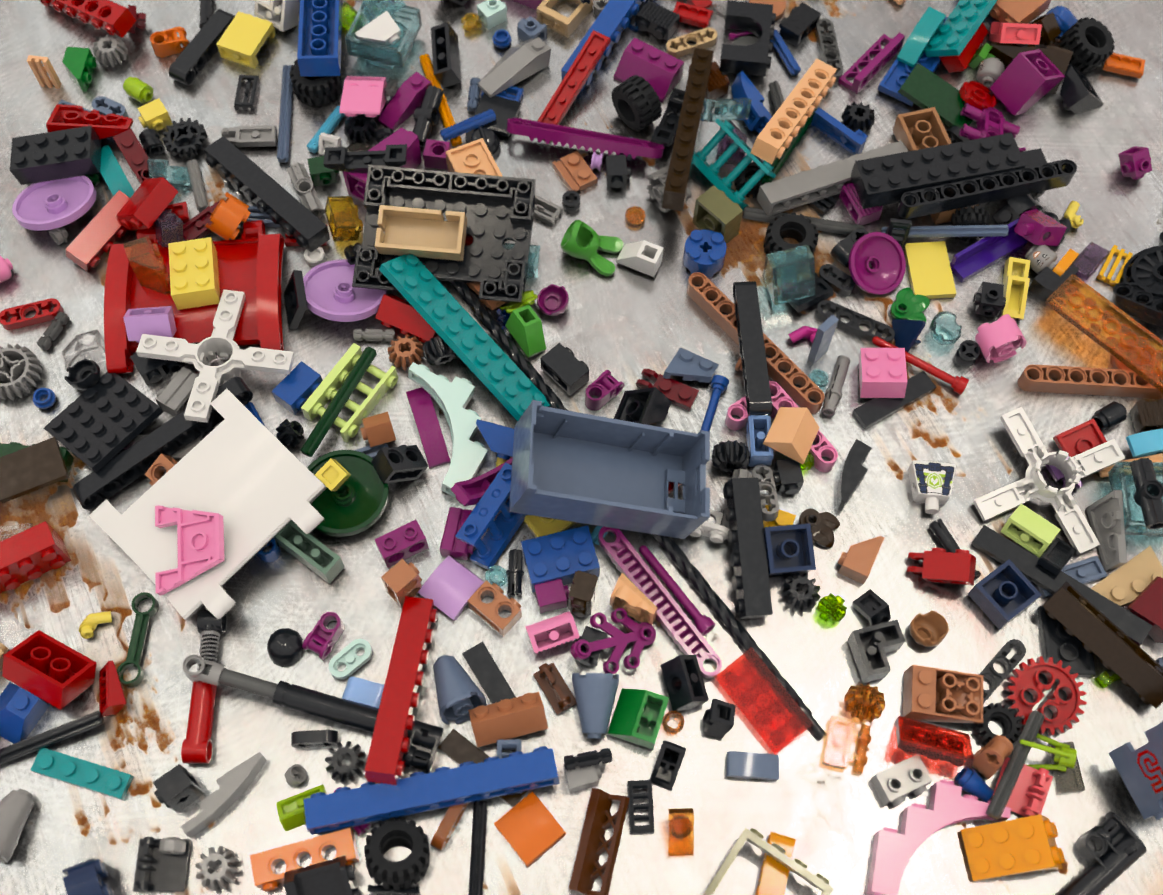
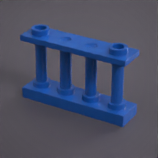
M506 462L455 536L457 539L476 547L470 560L472 563L491 571L526 514L509 512L510 499L507 503L506 500L510 496L512 465ZM501 511L500 514L498 515V517H497V518L495 519V521H494V518L496 517V515L498 514V512Z

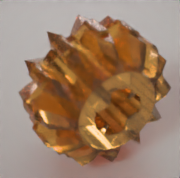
M860 682L856 686L851 685L844 696L845 712L851 713V719L859 718L860 723L863 720H867L869 723H872L874 719L879 720L886 707L884 693L879 692L878 686L871 687L869 682L866 685Z

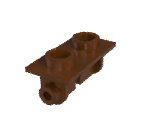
M554 663L541 665L539 671L533 674L557 715L576 704L575 697Z

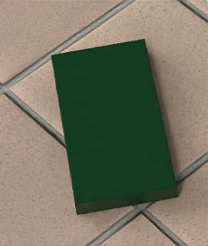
M920 63L916 64L898 90V93L922 109L935 107L942 123L948 127L956 125L964 128V124L970 126L973 121L960 115L966 103L961 98L959 90Z

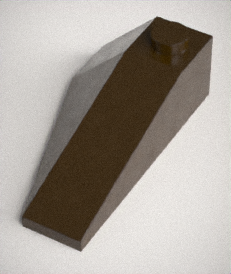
M991 42L992 48L989 51L990 54L994 55L995 58L1004 64L1005 70L1020 52L1040 49L1063 74H1065L1073 51L1057 46L1047 45V48H1035V45L1028 44V47H1018L1016 44ZM1062 80L1048 93L1056 94Z

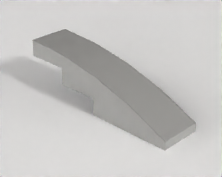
M258 752L216 779L220 789L198 802L202 812L180 826L184 834L190 838L194 837L233 805L253 782L266 763V758Z

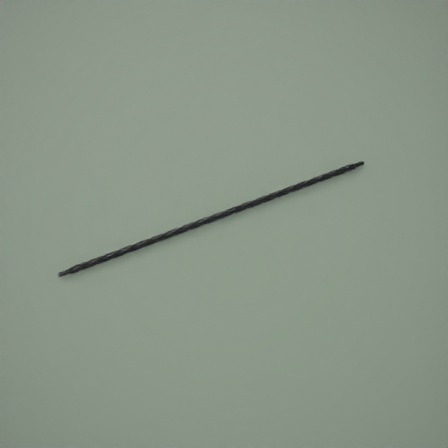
M449 281L482 324L490 331L499 345L508 353L511 360L542 392L550 407L568 410L554 391L544 383L543 378L533 365L525 359L523 353L512 339L505 334L495 318L487 312L483 303L469 290L467 284ZM652 534L661 547L671 556L685 577L693 584L701 597L715 611L730 633L738 640L746 653L761 668L770 683L785 698L799 719L807 723L819 740L823 739L827 733L812 716L813 712L804 704L802 698L790 683L781 676L777 667L764 651L757 646L755 640L744 626L735 619L731 610L711 589L702 574L689 562L687 556L671 537Z

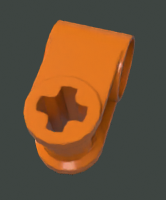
M174 27L151 34L150 41L155 55L165 58L181 53L190 43L186 39V30L183 27Z

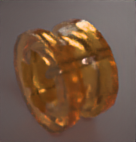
M678 711L667 712L662 722L663 729L672 735L680 733L685 723L684 717ZM670 717H675L674 720L678 719L680 721L677 724V728H672V725L668 726L667 723L670 721Z

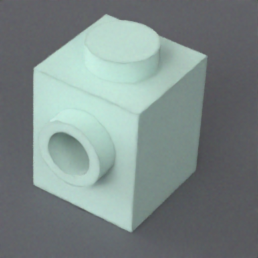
M486 0L477 5L478 19L487 30L507 21L506 12L508 9L503 1Z

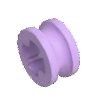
M593 152L591 170L597 168L598 171H601L603 153L598 155L596 152Z

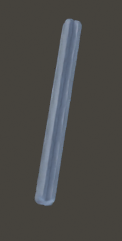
M284 65L282 71L277 148L279 163H287L289 161L293 85L290 77L292 65Z
M1008 225L911 226L908 238L1007 236ZM882 227L881 232L885 233L887 227Z

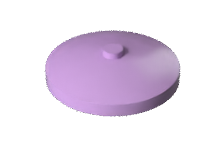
M84 175L33 183L17 196L12 206V212L18 224L26 229L35 231L56 229L74 222L87 213L93 206L97 193L92 181Z
M332 260L321 263L309 270L303 278L307 308L324 319L338 322L359 321L374 315L378 311L383 294H387V290L352 287L355 264L350 265L347 260Z

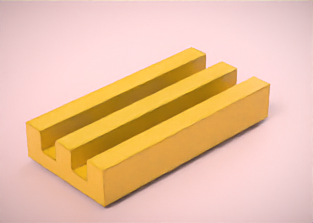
M1113 245L1096 278L1113 287L1119 283L1124 267L1133 255L1131 252L1128 254L1124 253V249L1118 250L1116 245ZM1115 254L1117 255V258L1112 268L1110 269L1107 277L1103 276V274L1105 273L1113 255ZM1121 258H1123V259H1125V260H1124V262H1123V264H1122V266H1121V268H1120V270H1119V272H1118V274H1117L1115 280L1113 281V280H1111V278H1112V276H1113V274H1114V272H1115V270H1116V268H1117V266H1118V264H1119Z

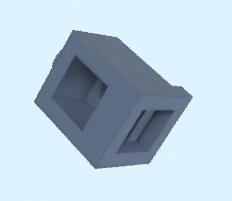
M531 16L527 19L522 18L517 25L518 38L525 41L539 37L544 42L547 39V25H542Z

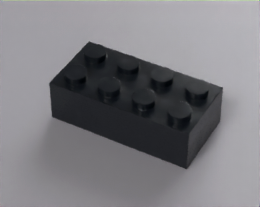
M92 126L12 138L10 172L21 185L100 173L101 139Z

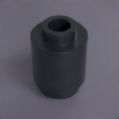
M1113 401L1097 410L1092 419H1095L1101 431L1109 430L1126 420L1127 410L1121 403Z

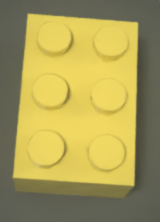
M212 238L168 243L171 297L177 310L219 304L218 257Z

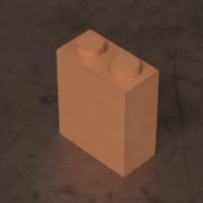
M997 0L989 14L1000 23L1029 24L1048 9L1051 0Z

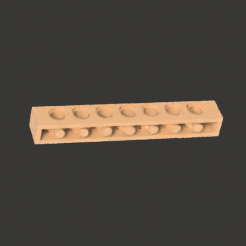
M816 59L757 136L750 153L770 164H773L776 158L780 159L785 149L790 146L793 137L796 138L808 117L810 118L813 114L815 107L819 106L822 98H825L829 88H832L837 79L834 77L837 69Z

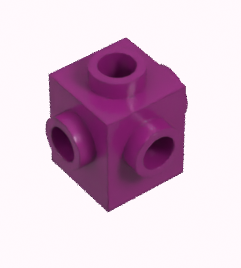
M1134 146L1118 154L1123 177L1140 179L1144 177V174L1152 171L1149 148Z

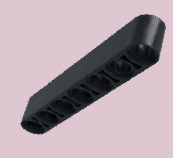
M756 281L734 282L733 299L748 416L771 415L772 399Z

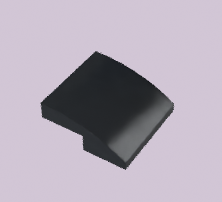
M484 93L475 115L493 109L496 119L481 127L489 128L495 134L509 137L507 120L517 117L521 110L522 102L499 96L490 98Z

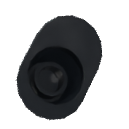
M479 126L478 129L466 132V143L483 138L493 158L496 159L501 151L500 142L497 134L491 129Z

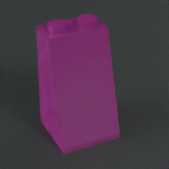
M403 128L398 129L368 150L382 151L386 150V145L407 144L406 164L401 167L416 169L422 162L418 136L414 132ZM343 172L348 194L364 202L367 173Z

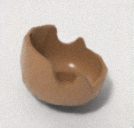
M930 611L927 614L918 613L911 621L909 629L912 638L917 644L934 647L939 645L949 632V624L944 616L936 611Z

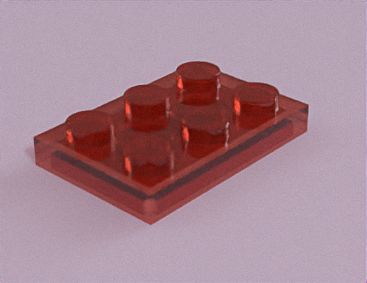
M897 716L895 727L898 749L909 754L924 755L931 760L950 762L958 767L972 768L974 756L970 734Z

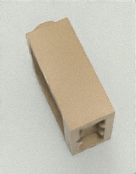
M543 0L537 7V21L542 25L546 24L548 28L567 38L593 10V0H590L589 4H583L581 0H571L579 4V6L568 18L552 10L559 0Z

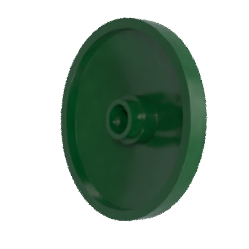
M338 450L324 454L313 461L307 469L315 475L332 458L336 459L351 476L337 491H331L326 487L311 503L324 517V520L315 529L321 533L337 537L352 536L367 530L379 520L386 509L389 499L388 483L383 484L371 463L373 458L362 452Z

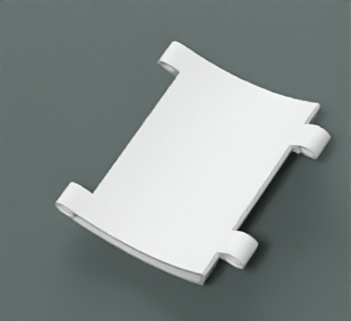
M225 389L210 403L224 420L124 513H120L106 499L89 514L91 519L113 539L155 585V573L178 568L177 525L164 528L156 527L155 506L219 513L223 516L224 561L164 594L185 620H189L203 606L220 620L236 603L222 587L291 520L306 534L313 531L324 520V517L311 503L326 489V486L228 389Z

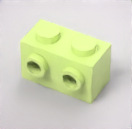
M1021 503L1009 517L1000 532L1040 558L1061 529Z

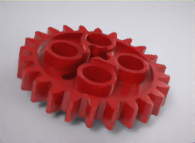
M1040 656L1036 662L1033 658L1027 660V664L1024 662L1020 663L1019 667L1021 670H1012L1015 677L1007 679L1012 686L1005 687V690L1011 692V695L1005 697V700L1012 701L1013 704L1009 706L1008 710H1016L1014 717L1019 716L1022 718L1020 722L1022 726L1026 724L1032 708L1044 697L1043 692L1049 690L1056 679L1059 683L1046 696L1048 700L1041 702L1036 710L1043 715L1045 707L1052 711L1051 719L1044 715L1045 718L1038 734L1043 735L1045 730L1049 736L1054 735L1055 730L1058 734L1064 733V728L1067 730L1073 728L1071 722L1078 723L1080 721L1076 715L1084 714V711L1079 706L1087 704V702L1080 699V696L1085 695L1086 692L1079 691L1078 687L1084 683L1075 681L1078 673L1070 675V665L1062 668V660L1053 664L1052 657L1047 658L1046 662H1044L1043 657ZM1039 673L1047 677L1046 685L1039 681ZM1059 689L1066 692V701L1060 699L1058 695ZM1025 691H1028L1032 694V703H1029L1025 700Z

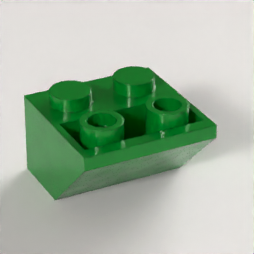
M622 688L607 735L653 750L669 697L648 690Z

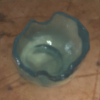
M943 311L939 312L932 319L929 333L938 344L944 346L952 345L961 337L962 326L956 323L957 316L955 314Z

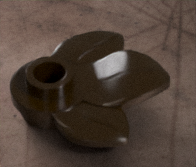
M811 508L804 510L800 514L799 522L800 524H811L813 544L816 542L826 548L833 547L834 533L832 530L840 526L839 520L829 512L819 513ZM809 516L814 518V523L809 522Z

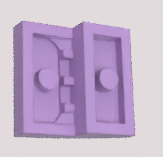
M448 555L430 575L418 593L426 599H433L434 606L452 620H456L468 604L467 600L479 589L484 581Z

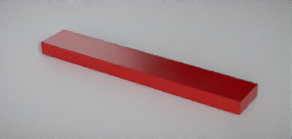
M595 30L592 31L539 117L538 122L560 125L611 42L609 37Z

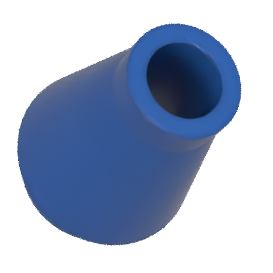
M964 767L955 778V783L961 786L963 791L978 797L983 802H987L994 793L973 768Z

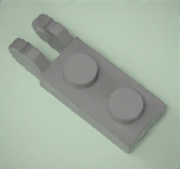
M275 125L236 126V128H224L221 130V135L235 147L276 146L277 127Z

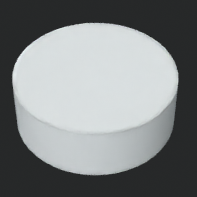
M318 247L313 252L307 249L304 252L305 261L309 266L315 267L325 262L326 256L322 247Z

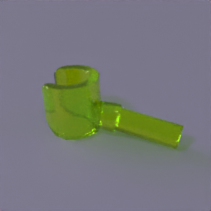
M1104 671L1094 680L1101 688H1106L1119 680L1120 676L1118 674L1110 676Z

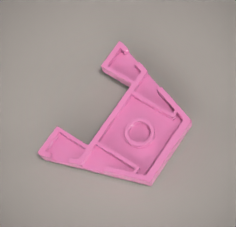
M155 506V526L164 528L177 525L178 568L155 573L156 594L164 595L224 561V524L221 514Z

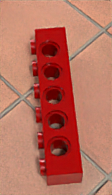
M39 0L46 7L51 6L60 13L65 12L71 18L76 17L85 24L90 23L98 30L103 29L112 36L115 34L123 38L136 22V19L127 7L110 0Z

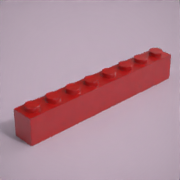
M405 596L364 770L366 781L397 785L398 776H403L405 761H402L403 753H408L410 738L407 737L408 730H413L415 715H412L413 707L417 708L419 704L420 694L417 693L418 686L423 684L424 671H422V666L427 664L429 650H426L427 643H432L433 629H431V625L436 623L438 610L434 609L433 599Z

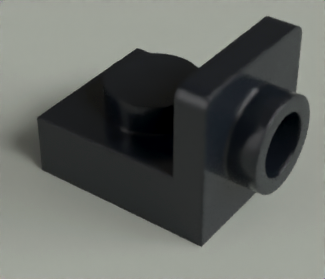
M871 589L852 601L853 607L869 621L870 626L888 622L891 619L889 604Z

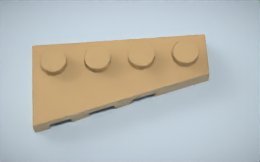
M1149 546L1091 589L1123 607L1131 604L1157 576L1163 578V566L1152 547Z

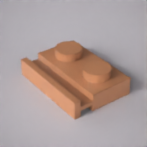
M577 150L560 158L557 162H552V167L569 191H582L598 182V178Z

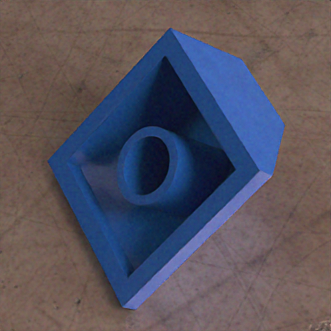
M477 419L476 425L491 451L497 452L496 457L509 460L510 456L513 457L514 429Z
M9 682L0 695V736L13 744L27 739L50 705L25 689Z

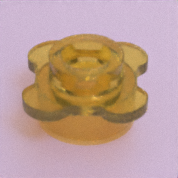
M467 13L461 19V23L464 24V31L466 32L482 28V24L479 23V16L475 13Z

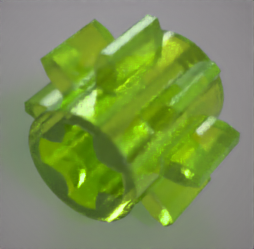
M831 593L828 596L822 597L817 607V610L821 612L819 617L825 622L829 620L832 624L842 620L847 610V607L843 605L845 600L839 595L835 597Z

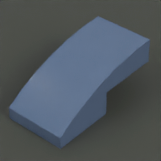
M728 751L726 776L747 780L755 778L777 781L779 780V755Z

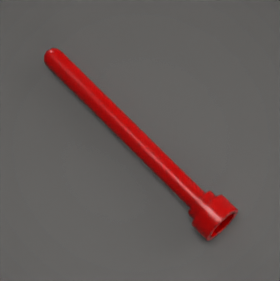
M877 336L872 338V343L880 348H898ZM905 351L906 362L950 384L954 392L960 395L963 393L969 379L963 376L954 377Z

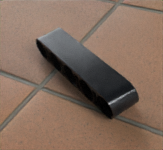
M218 9L172 63L169 69V77L185 85H191L219 51L216 44L235 15Z

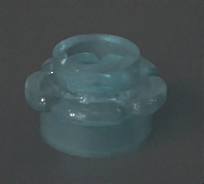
M814 369L808 374V377L820 389L827 386L829 375L826 371Z
M495 565L490 567L485 573V580L491 585L495 583L498 586H503L507 582L506 577L508 574H506L504 568Z

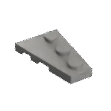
M1114 490L1086 508L1093 533L1100 543L1098 550L1105 571H1113L1127 563L1122 490Z

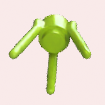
M1037 734L1036 738L1055 746V748L1023 739L1020 740V743L1053 753V761L1058 762V764H1030L1028 766L1037 770L1044 768L1046 770H1060L1066 772L1067 767L1074 769L1077 749L1070 748V745L1060 743L1041 734Z

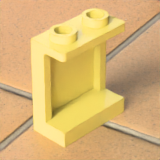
M238 11L216 44L221 58L255 69L258 65L257 53L268 37L274 38L276 36L273 23Z

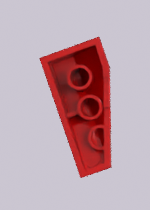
M57 104L46 123L48 132L92 126L99 138L103 139L129 130L133 124V118L112 113L102 115L99 110L95 109L89 112L83 110V107L78 105Z

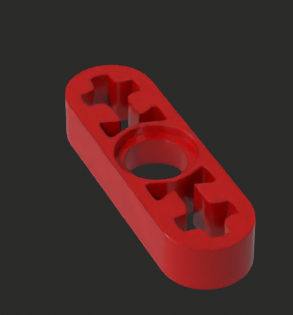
M57 299L41 300L2 310L0 312V324L6 330H15L56 320L54 318L58 312H64V309ZM29 311H36L34 317L26 318V314Z

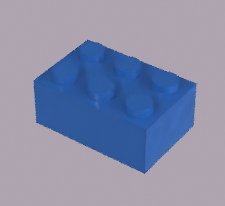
M588 525L521 541L523 558L532 593L535 592L534 585L562 579L563 585L571 584L575 571H582L599 577L600 566Z

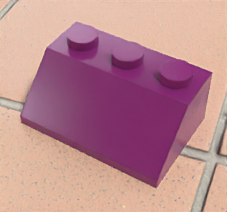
M634 37L623 52L615 71L614 79L624 82L631 76L638 75L653 87L660 102L663 103L682 79L684 61Z

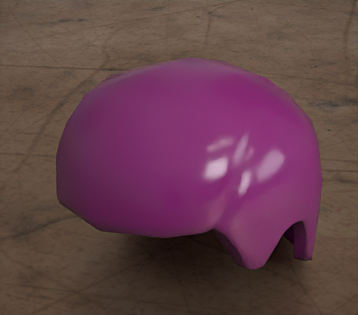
M554 284L543 288L537 297L538 307L542 313L548 316L563 314L569 304V295L565 287Z

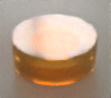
M638 206L628 208L625 213L626 223L631 227L643 225L645 222V211Z

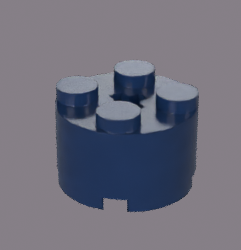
M93 857L62 871V873L67 875L63 877L67 895H114L112 887L105 883L104 878L108 877V871L105 863L101 862L100 858L96 859Z

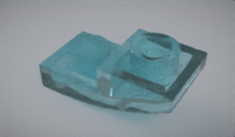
M147 159L149 178L164 177L172 186L189 188L188 167L169 166V160Z

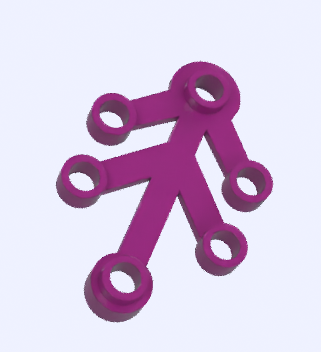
M617 608L611 612L612 621L614 623H621L632 632L625 634L607 622L604 614L596 613L591 616L590 624L594 628L601 629L611 637L593 642L581 639L574 642L571 646V654L577 660L588 658L591 652L614 647L608 661L603 664V671L608 674H615L619 670L618 662L627 644L635 642L630 655L626 656L623 661L624 666L631 670L639 666V656L644 646H648L655 641L656 631L651 624L647 622L638 624L627 616L623 608ZM617 612L621 614V620L617 618ZM596 617L600 618V624L596 623ZM644 630L647 632L648 637H645V636H644V634H643V631H644ZM581 645L585 646V653L581 651ZM630 658L634 660L633 666L629 663ZM609 663L613 665V671L609 670Z

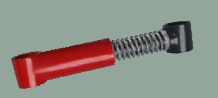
M209 610L199 611L197 628L202 637L200 639L201 647H199V653L203 659L212 662L217 661L215 657L218 656L216 654L218 650L216 649L219 648L217 645L219 644L220 635L226 631L227 614L219 620ZM197 664V665L199 666V667L197 668V670L199 671L200 668H201V665ZM201 681L193 682L186 739H184L181 748V759L184 764H205L211 761V734L217 690L215 685Z

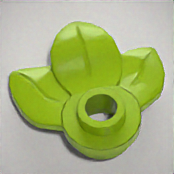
M533 290L524 292L522 303L510 302L501 306L500 309H506V312L510 314L515 309L528 304H534L537 294H534Z

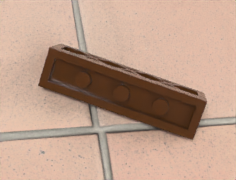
M592 788L569 890L580 895H608L629 797L608 794L601 789ZM612 801L620 802L618 812L612 816L610 813ZM612 825L614 829L613 836L606 841L604 837L605 831ZM606 850L608 859L601 866L599 857ZM600 876L602 879L600 892L592 891L594 880Z

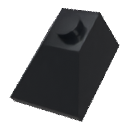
M1070 64L1066 69L1060 90L1063 107L1067 111L1071 110L1078 114L1104 105L1087 77Z
M656 387L625 391L614 419L646 425L665 420L672 401Z

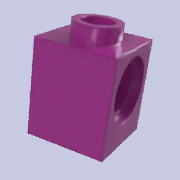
M426 139L423 152L424 167L448 170L445 151L451 150L450 142Z

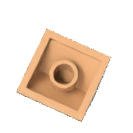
M780 407L763 444L804 464L820 427L808 408Z

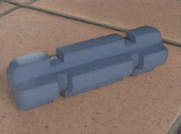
M478 77L470 79L469 100L467 102V110L469 112H476L480 95L478 83L481 81Z

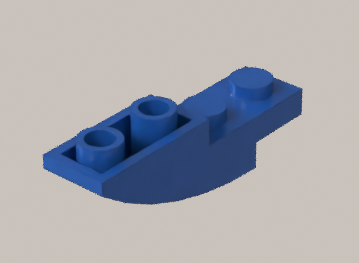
M741 71L731 85L733 99L740 116L750 131L757 130L760 134L772 118V115L762 104L765 100L746 74Z

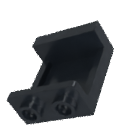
M346 855L285 872L283 885L286 895H361L359 887L354 888L352 880L356 879L353 864L348 865Z

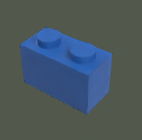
M301 361L290 372V375H287L272 390V394L276 402L293 415H296L299 411H302L301 407L323 380L320 374Z

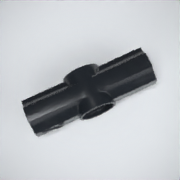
M428 86L426 88L421 107H417L414 111L415 126L413 132L418 136L420 147H425L426 139L430 138L433 126H436L440 120L438 109L444 92L435 86Z
M1141 458L1132 461L1130 467L1136 487L1133 496L1135 502L1141 506L1145 526L1149 530L1163 528V485L1157 481L1152 460Z

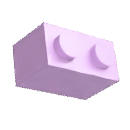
M172 306L128 309L123 317L128 341L139 343L142 334L173 337L177 330Z

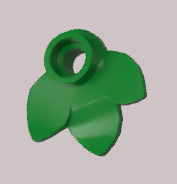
M910 287L904 288L897 293L896 301L891 305V315L894 319L921 320L926 322V317L922 312L928 308L930 300L924 295H914Z

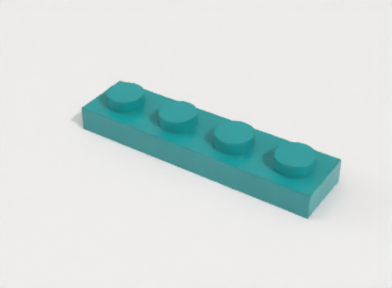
M47 748L39 750L30 769L34 773L121 800L125 799L134 778L131 774Z

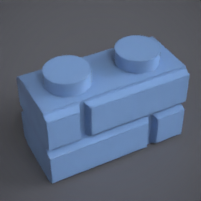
M769 415L748 416L746 440L748 451L750 452L748 463L750 467H755L759 464L770 466L773 460V449L763 444L771 427V416Z

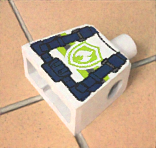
M913 460L910 464L908 476L913 501L925 503V513H939V505H944L949 500L956 464Z

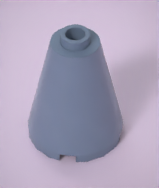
M443 655L436 660L433 670L439 715L442 722L449 724V721L455 720L456 724H460L470 720L468 710L481 705H487L484 694L454 656Z
M572 673V683L582 733H587V738L602 739V734H607L618 689L619 675L608 673H586V675H579V673Z

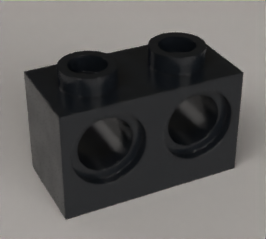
M417 445L383 447L377 452V455L371 462L383 484L416 480L428 467Z

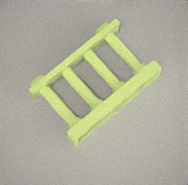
M355 343L352 344L303 404L301 409L305 418L313 421L316 416L320 415L322 417L326 410L324 408L325 404L334 398L338 388L345 381L361 356L362 350L360 346ZM370 364L367 372L379 378V383L372 389L360 381L355 389L368 397L361 405L348 399L344 406L355 413L348 422L337 416L333 423L341 428L340 433L344 442L347 443L350 438L356 436L360 425L363 423L362 419L367 418L387 391L396 385L398 381L396 367L391 366L387 373Z

